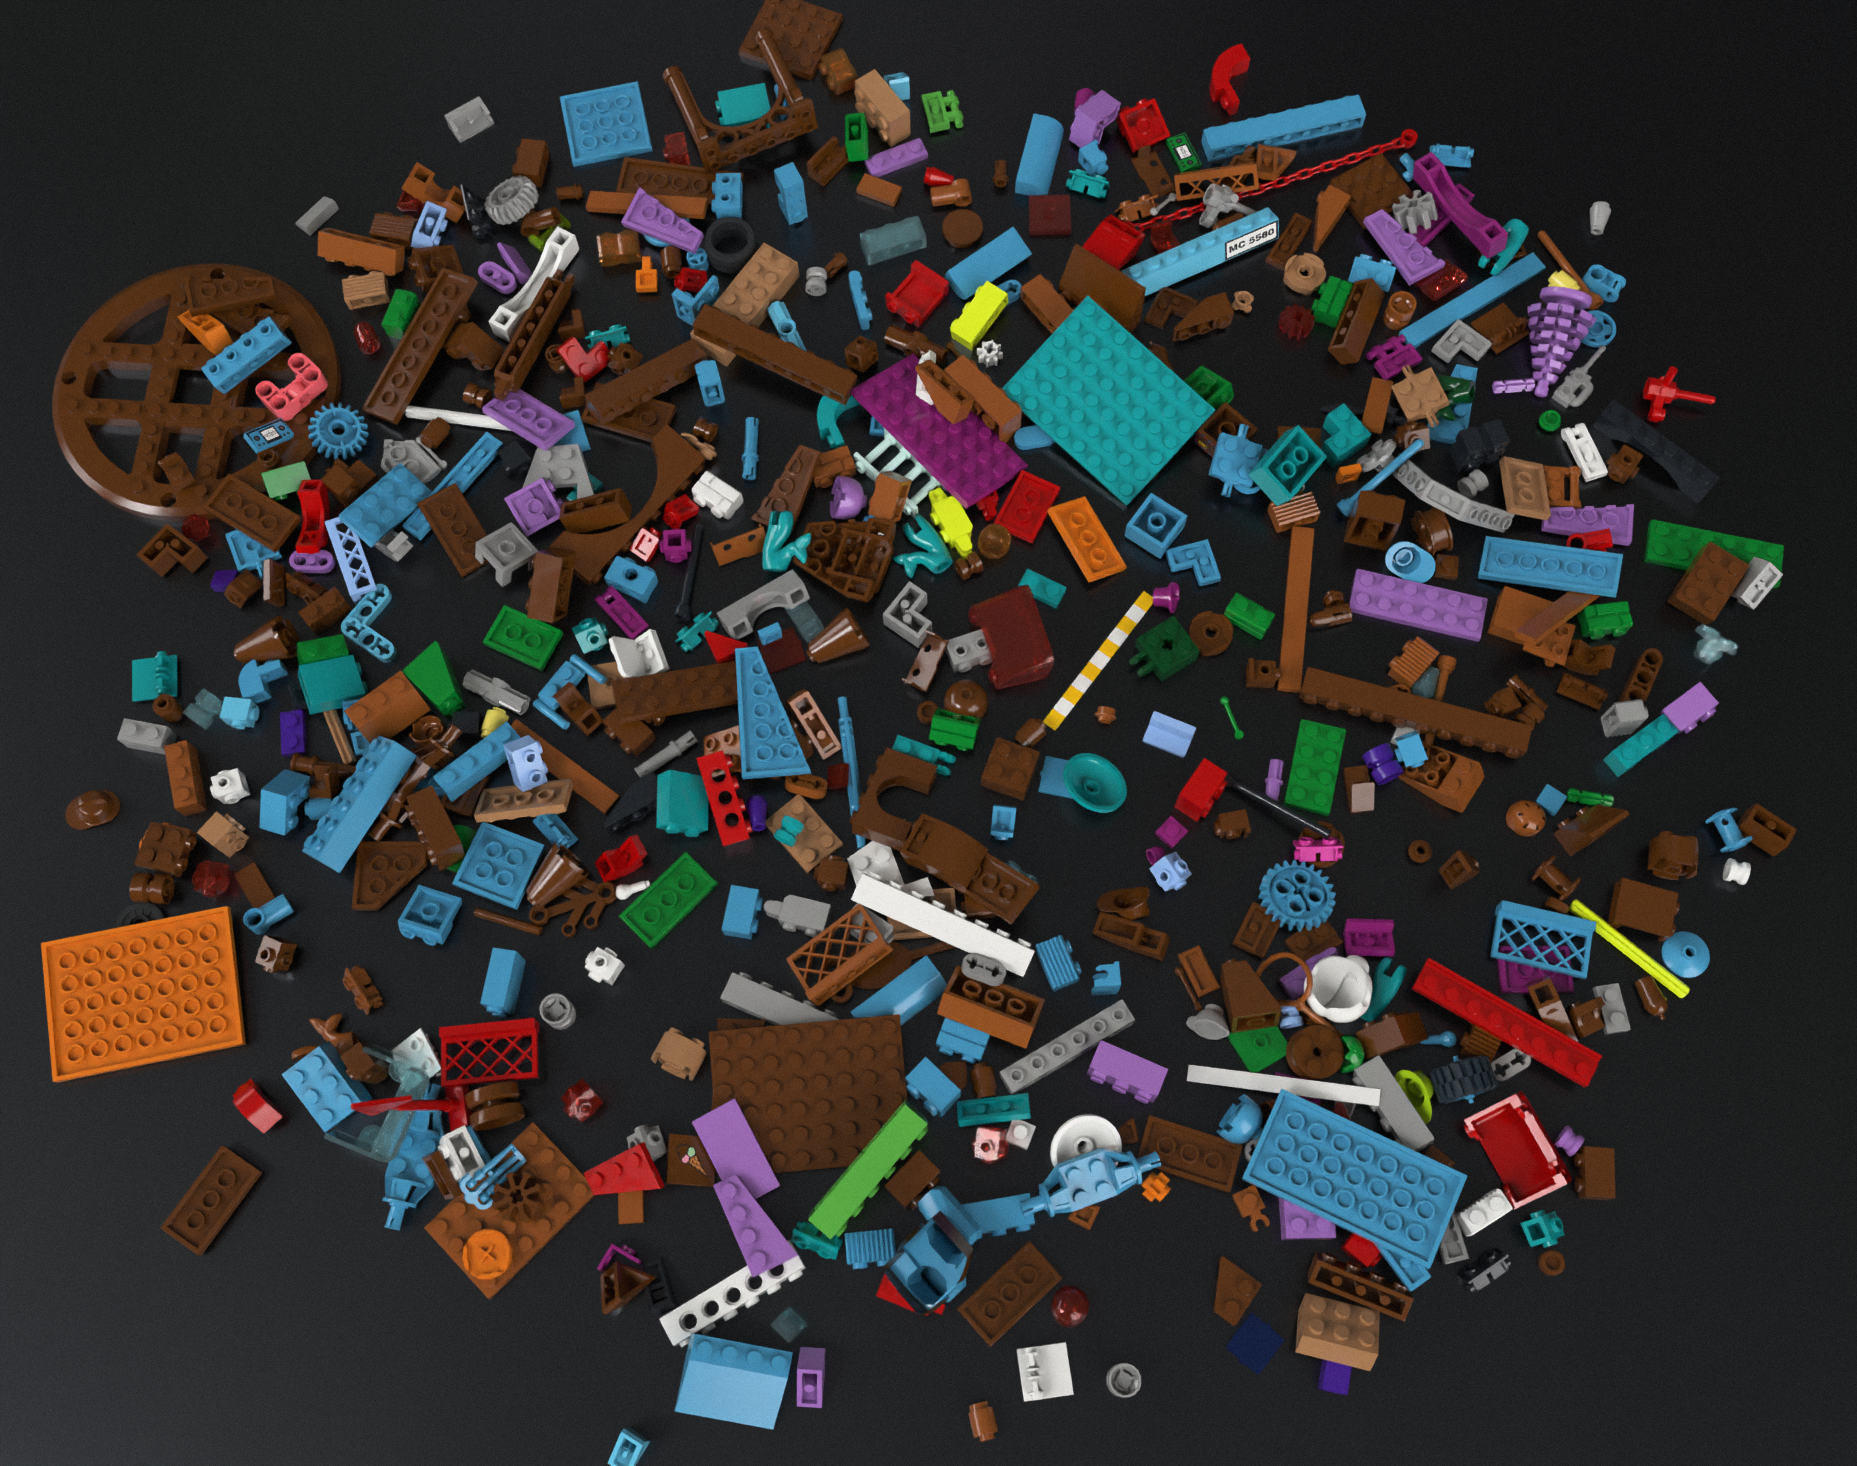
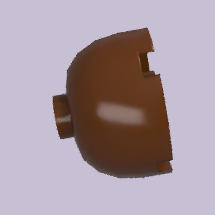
M968 679L959 680L953 683L946 691L944 708L947 711L981 718L982 720L988 708L987 693L982 685L976 681Z

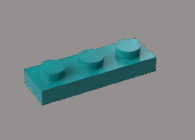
M1028 1093L957 1101L959 1127L1031 1118Z

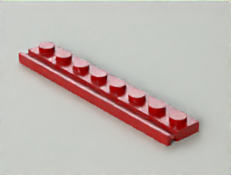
M1430 958L1426 960L1424 967L1411 988L1584 1088L1589 1085L1598 1066L1597 1064L1602 1058V1055Z

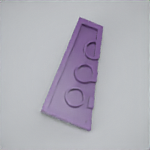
M1383 209L1364 219V225L1393 262L1408 285L1444 268L1446 263L1441 258L1438 260L1432 255V251L1428 247L1424 248L1416 241L1417 238L1411 233L1407 234L1401 229L1402 225Z
M1627 504L1625 507L1607 505L1605 508L1585 506L1581 509L1554 507L1550 508L1551 516L1547 521L1542 520L1541 531L1568 536L1575 533L1583 534L1610 528L1612 543L1629 546L1632 542L1634 504Z

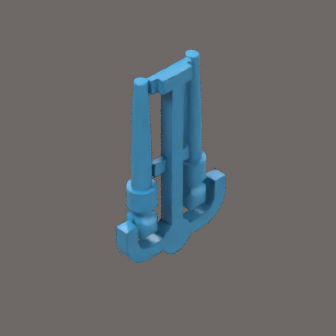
M511 1143L481 1170L478 1169L473 1177L467 1172L461 1178L459 1187L464 1193V1200L468 1204H474L481 1210L489 1208L493 1205V1199L489 1195L495 1193L493 1191L497 1183L502 1185L508 1180L505 1175L510 1172L515 1173L527 1160ZM510 1151L514 1153L497 1170H495L494 1172L491 1171V1169L507 1153H509ZM518 1159L520 1160L517 1164H515L512 1168H510L506 1173H504L500 1178H498V1177H499L506 1169H508L516 1160H518ZM486 1173L489 1175V1177L486 1178L474 1190H468L465 1185H467L469 1188H473L477 1184L478 1180L481 1181L486 1176Z

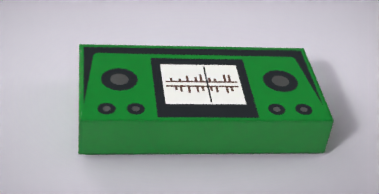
M1186 133L1166 140V144L1181 173L1201 169L1202 163Z

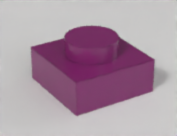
M1170 816L1155 834L1173 849L1188 833V830Z

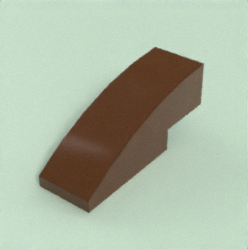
M1100 912L1092 932L1094 935L1109 942L1161 961L1165 957L1171 940L1166 933L1149 929L1141 923Z

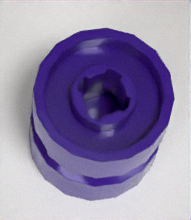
M1389 743L1379 745L1362 756L1367 767L1373 769L1371 774L1377 785L1385 784L1399 777L1404 772L1399 761L1393 760L1395 754Z

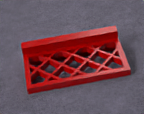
M535 1018L439 1027V1037L441 1038V1086L451 1087L539 1078L538 1033L540 1032L538 1021ZM532 1036V1044L525 1052L516 1045L523 1037ZM499 1039H506L511 1044L500 1054L493 1046ZM482 1041L487 1046L476 1056L469 1048L475 1042ZM448 1044H459L463 1048L454 1059L448 1055ZM515 1047L522 1055L514 1064H511L504 1057ZM491 1049L499 1057L488 1067L481 1059ZM468 1052L475 1059L464 1069L457 1061ZM527 1057L532 1062V1072L522 1073L517 1067ZM502 1060L511 1066L504 1075H497L493 1071ZM479 1062L487 1070L481 1077L474 1078L469 1072ZM454 1065L463 1071L456 1080H448V1071Z

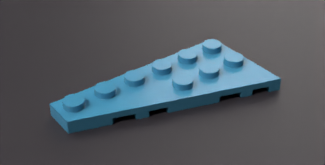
M758 647L735 648L742 778L754 779L811 774V770Z

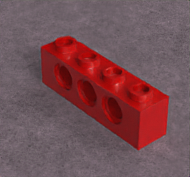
M724 750L696 758L722 845L727 846L750 839L749 833L753 831L749 819L744 820L742 811H745L746 807L743 798H738L736 789H739L736 775L731 776L729 767H733L730 754H725ZM722 769L725 772L726 777L722 782H716L713 779L712 773L714 770ZM722 791L731 793L732 801L730 803L724 804L720 802L719 794ZM729 813H735L739 817V822L734 826L726 823L725 818Z

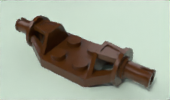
M451 723L440 740L430 736L429 743L410 750L417 757L380 811V819L371 831L368 832L373 839L381 841L391 826L403 827L402 822L408 815L405 806L408 805L405 802L407 800L406 797L414 793V788L420 781L426 778L430 767L440 772L452 757L455 758L457 756L451 747L463 733L460 728Z

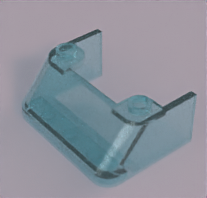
M373 1044L363 1048V1052L391 1063L389 1074L392 1079L401 1083L395 1097L412 1095V1100L423 1099L429 1085V1076L426 1071L408 1058ZM390 1109L382 1127L375 1124L368 1125L361 1130L358 1138L337 1129L326 1133L324 1138L379 1162H390L398 1156L417 1111Z

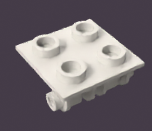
M422 1028L418 1029L388 1053L408 1094H411L434 1075L436 1077L441 1076V1062L437 1058L439 1054L434 1052L435 1047L432 1046L428 1039L429 1035L425 1034Z
M1066 1342L1017 1349L1024 1402L1074 1395Z

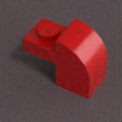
M633 835L620 848L605 851L594 864L603 881L608 882L627 876L644 864L642 859L647 855V852L638 835Z
M252 1079L242 1084L233 1094L234 1100L232 1102L262 1133L268 1131L283 1117L277 1106L262 1093L258 1084Z

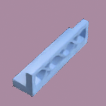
M337 517L325 521V525L349 594L354 604H358L362 599L361 595L375 591L377 587L359 536L350 528H348L346 533L340 532L336 525L343 522ZM347 540L356 543L352 552L344 547ZM354 558L363 562L359 570L351 567V562ZM362 576L369 580L370 585L359 588L357 581Z

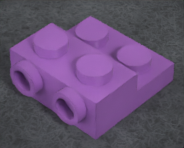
M545 477L504 498L526 537L559 519L561 505L564 502L561 498H556L553 493L556 490L554 484L550 479L546 480Z

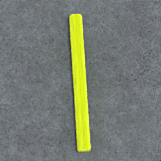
M1578 899L1571 902L1569 905L1570 912L1578 918L1595 921V931L1670 991L1679 998H1683L1688 994L1690 988L1610 924Z

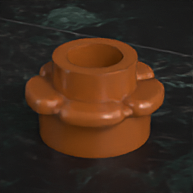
M1099 706L1098 711L1094 715L1098 717L1099 722L1111 724V721L1116 719V710L1110 707Z

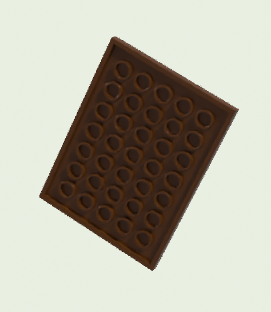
M900 1014L709 1031L714 1109L736 1098L774 1173L850 1166L904 1100L907 1101ZM912 1150L904 1160L899 1158L896 1162L909 1161L912 1158Z

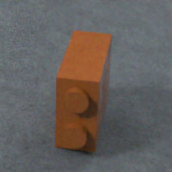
M1505 586L1498 596L1487 633L1524 645L1523 641L1514 638L1515 631L1531 620L1533 610L1542 612L1554 602Z

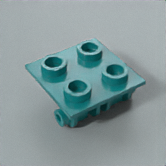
M159 651L154 658L132 660V702L154 700L162 694H168L172 697L178 696L177 655L168 656L167 652Z

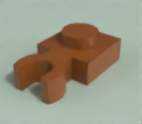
M1255 1185L1232 1195L1242 1218L1250 1217V1228L1253 1232L1258 1231L1256 1227L1257 1220H1262L1265 1227L1270 1225L1269 1219L1260 1212L1261 1209L1265 1208V1205Z

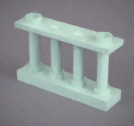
M884 428L885 439L865 458L858 452L854 454L855 467L861 474L865 473L875 482L879 473L893 471L905 459L912 460L915 463V467L904 477L913 481L920 473L924 472L930 477V481L910 500L906 499L903 512L906 515L915 517L918 515V507L916 505L936 486H941L945 491L946 489ZM890 445H895L900 453L878 472L871 463Z

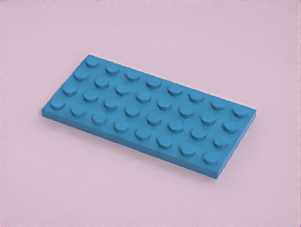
M1281 1089L1242 1180L1430 1269L1467 1175Z

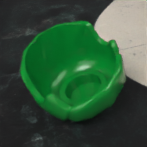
M1347 1034L1343 1035L1340 1039L1344 1049L1343 1062L1339 1068L1342 1074L1353 1072L1354 1069L1363 1065L1365 1058L1361 1042L1353 1035Z

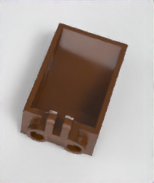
M922 813L920 818L914 822L908 839L903 841L900 853L907 864L967 889L988 849L961 830Z

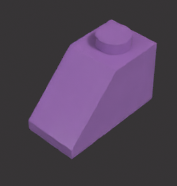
M800 1347L797 1366L798 1407L822 1408L825 1348Z

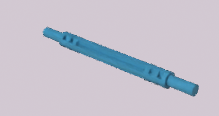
M839 697L840 718L838 722L852 816L853 811H858L860 807L858 802L862 793L852 718L849 717L847 698ZM856 835L857 848L861 849L866 846V839Z

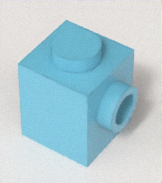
M224 697L219 718L227 725H231V727L236 729L254 728L255 721L259 718V708L251 699Z

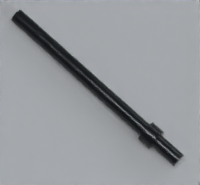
M1227 772L1225 781L1228 782L1226 785L1228 788L1233 787L1327 839L1329 838L1332 831L1239 781L1235 775Z

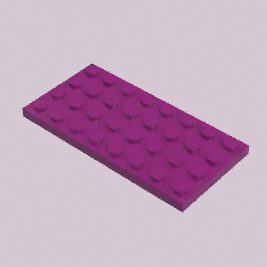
M914 354L854 387L851 395L966 509L1017 477L1021 470L1026 471L1028 467L971 410L966 419L952 424L937 410L935 404L930 405L916 395L918 373L915 370L920 359Z

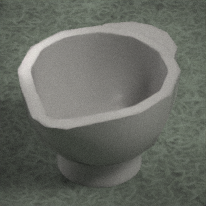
M1215 1004L1206 1005L1204 1010L1200 1011L1196 1016L1189 1017L1186 1022L1191 1030H1194L1199 1036L1206 1039L1219 1040L1230 1034L1223 1016L1224 1011Z

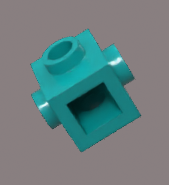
M596 617L586 618L579 625L572 628L584 654L600 650L608 643L605 636L609 633L604 623L599 624Z
M1544 1209L1530 1214V1220L1521 1223L1530 1247L1542 1244L1544 1248L1558 1243L1556 1238L1565 1235L1562 1221L1557 1217L1555 1211L1547 1214Z

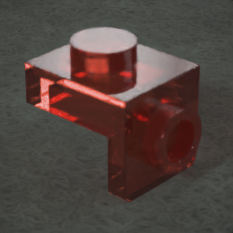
M1170 220L1151 225V243L1159 254L1180 245V242L1171 232L1172 222Z

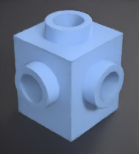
M1177 852L1162 857L1150 868L1158 885L1164 891L1173 888L1176 891L1187 884L1186 879L1192 875L1186 862L1179 857Z

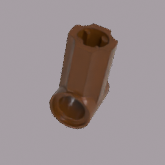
M555 206L538 212L530 210L529 214H525L521 218V234L532 238L538 236L540 230L557 226L561 223L559 210Z

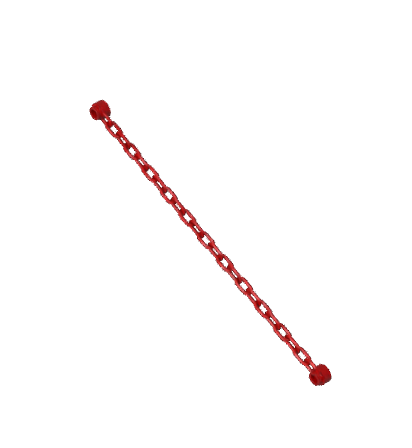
M1406 129L1402 132L1401 137L1393 139L1389 143L1378 144L1359 153L1353 152L1345 155L1343 158L1329 160L1312 168H1304L1294 174L1280 176L1275 181H1269L1264 184L1259 183L1260 191L1253 193V190L1237 192L1236 194L1240 200L1250 195L1261 194L1271 188L1286 186L1296 180L1310 178L1320 172L1334 170L1344 164H1353L1363 158L1374 157L1380 153L1383 154L1385 151L1393 148H1411L1415 145L1418 135L1414 130ZM1380 147L1379 152L1373 153L1372 149ZM1356 155L1355 160L1349 161V157ZM1332 163L1331 168L1325 169V165ZM1308 171V175L1301 177L1302 172ZM1284 179V183L1277 185L1278 180ZM1201 202L1199 205L1191 208L1185 207L1177 210L1175 213L1161 215L1142 224H1133L1129 221H1125V223L1134 228L1139 226V231L1143 232L1152 227L1157 228L1166 225L1168 222L1176 219L1181 220L1195 213L1204 212L1205 205ZM1187 210V215L1181 216L1180 212ZM1163 218V223L1156 224L1155 220Z

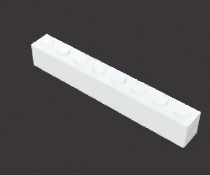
M869 871L868 874L862 873L851 900L968 953L978 954L1003 964L1006 970L1022 977L1024 976L1035 952L1033 948H1030V942L1021 938L1018 941L1010 939L1009 933L998 928L996 932L988 929L989 924L976 919L975 922L966 919L967 914L954 909L952 913L946 910V905L939 901L933 900L930 903L923 900V894L911 890V893L903 891L901 884L891 880L889 884L880 880L882 876L872 871Z

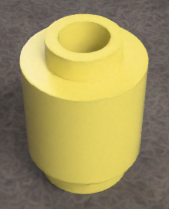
M1563 270L1559 273L1555 271L1548 279V282H1550L1548 287L1557 286L1576 290L1581 288L1577 285L1578 282Z
M497 707L487 710L480 729L483 739L505 722H508L509 717L506 715L505 710Z

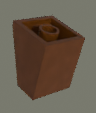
M1231 959L1223 963L1220 983L1231 1033L1277 1027L1280 1020L1281 1007L1247 961Z

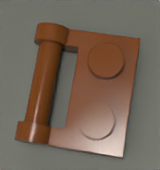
M1543 466L1550 508L1574 507V509H1581V501L1579 500L1581 468L1578 466L1569 468ZM1564 477L1570 478V501L1564 500Z

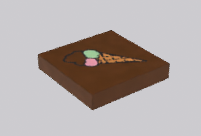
M669 1134L665 1184L714 1187L715 1166L700 1137Z

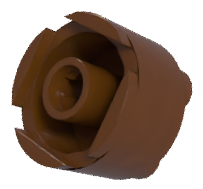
M1670 831L1660 832L1659 836L1651 839L1649 842L1647 869H1652V874L1657 877L1670 880H1679V876L1686 875V879L1696 876L1699 855L1698 839L1694 836L1683 837L1674 835Z

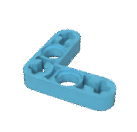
M376 584L377 590L367 593L343 620L341 630L348 639L378 660L389 663L397 656L396 648L390 641L369 626L389 604L392 594L386 585ZM377 593H384L385 596L383 598L378 597ZM365 607L372 608V612L368 616L361 615V611ZM350 625L355 626L360 632L359 635L353 630H349L348 627ZM368 635H373L375 637L373 643L365 645L363 643L364 638ZM380 645L385 650H389L390 653L388 655L383 654L378 646Z

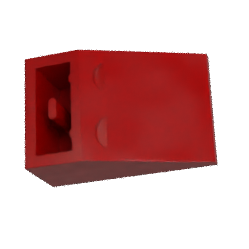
M1110 214L1099 224L1082 247L1112 267L1120 270L1137 255L1146 234Z

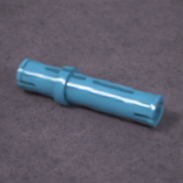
M748 417L745 420L742 477L746 479L747 476V480L756 479V463L759 461V455L757 454L759 420L756 418L754 422V417Z

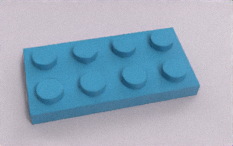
M399 463L341 512L338 518L372 548L417 509V503L426 499L432 491L404 465Z

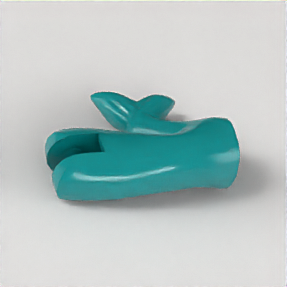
M1511 219L1503 226L1508 233L1506 248L1491 257L1497 261L1490 272L1494 276L1500 273L1513 259L1529 233L1527 225L1518 219ZM1482 254L1478 266L1484 269L1491 258L1487 259Z
M772 511L770 513L762 552L763 570L787 572L789 563L794 555L803 564L807 560L806 548L811 541V533L799 537L795 542H791L782 548L793 529V514L791 511Z
M918 514L914 518L922 530L916 534L915 530L907 522L903 525V531L913 544L923 548L928 553L918 551L901 554L892 558L896 563L904 565L905 572L910 578L913 577L917 564H923L934 574H939L948 569L953 563L952 557L939 534L921 514Z
M1388 956L1382 959L1375 969L1370 1005L1367 1011L1360 1017L1368 1022L1376 1020L1386 1009L1407 973V968L1401 964L1391 978L1387 976L1386 973L1393 963V959Z

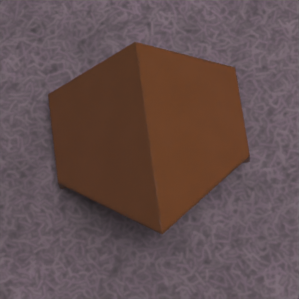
M616 1261L600 1275L602 1313L608 1314L623 1307L657 1277Z

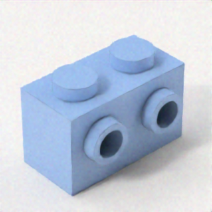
M429 201L426 202L414 230L411 247L439 246L441 240L439 233L440 231H445L448 220L445 219L446 208Z
M527 735L503 745L514 784L522 792L548 782L546 777L548 769L545 762L541 759L540 754L543 753L539 741H535Z

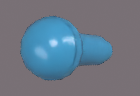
M1445 1031L1440 1035H1428L1429 1039L1419 1044H1441L1446 1047H1452L1456 1044L1457 1037L1452 1031Z

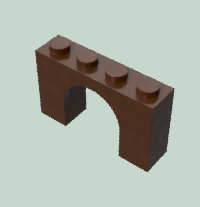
M886 748L884 754L878 756L875 765L877 770L875 774H870L867 781L869 787L867 792H862L858 802L860 807L858 811H853L850 824H852L853 834L901 851L903 841L908 839L912 832V823L883 811L877 802V798L882 791L892 786H905L928 795L936 778L937 766Z

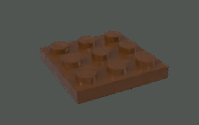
M1382 153L1333 178L1329 184L1351 196L1347 208L1364 230L1367 229L1363 223L1366 217L1381 209L1391 216L1394 214L1393 204H1400V196L1405 194L1409 199H1412L1414 193Z

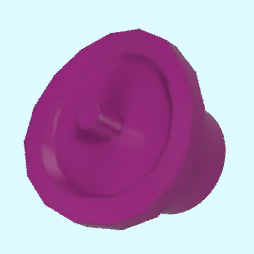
M1170 582L1166 588H1155L1153 592L1154 606L1169 608V612L1174 613L1180 600L1178 584Z

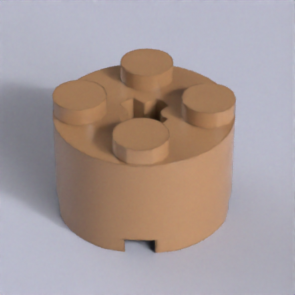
M670 1028L669 1031L664 1032L651 1060L655 1064L659 1060L663 1063L661 1068L682 1079H685L688 1075L689 1080L692 1081L707 1053L703 1049L705 1044L696 1038L690 1040L684 1037L683 1033L678 1029Z

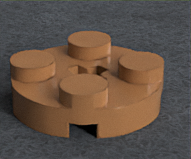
M1304 253V255L1300 256L1294 255L1285 265L1283 281L1292 290L1304 295H1311L1321 287L1325 280L1326 271L1324 263L1319 257L1310 253ZM1300 271H1308V276L1301 275Z

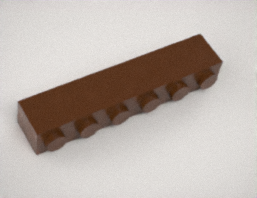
M691 339L585 394L587 409L600 425L612 421L615 417L632 410L634 407L697 374L695 365L707 360V354L694 339Z

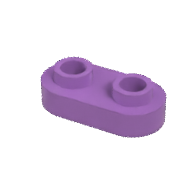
M488 261L480 265L478 273L484 283L503 294H509L516 289L517 282L512 273L494 262Z
M320 550L319 553L313 554L297 553L295 551L289 559L293 569L302 573H328L335 566L334 557L326 550ZM306 561L304 565H300V563Z

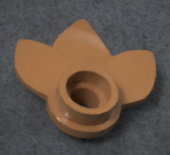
M681 433L680 436H684L685 440L692 447L698 449L697 451L707 460L711 461L713 457H716L717 453L714 452L715 448L705 442H699L692 434Z

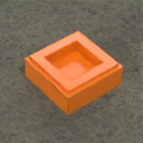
M1360 463L1340 467L1335 476L1337 484L1358 480L1362 471Z

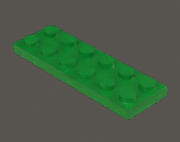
M1653 519L1649 522L1644 562L1687 570L1701 547L1712 542L1747 564L1754 557L1771 562L1782 572L1784 545ZM1781 578L1772 588H1778L1780 586Z

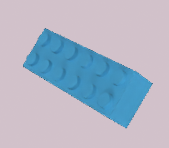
M378 736V738L374 739L369 745V751L366 756L358 761L356 771L352 777H349L344 782V789L340 795L332 800L330 810L326 816L321 817L318 821V828L314 834L306 839L302 852L340 873L417 755L399 743L385 737Z

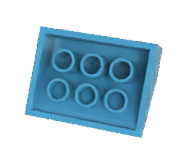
M691 1333L674 1411L774 1429L788 1380L793 1352Z

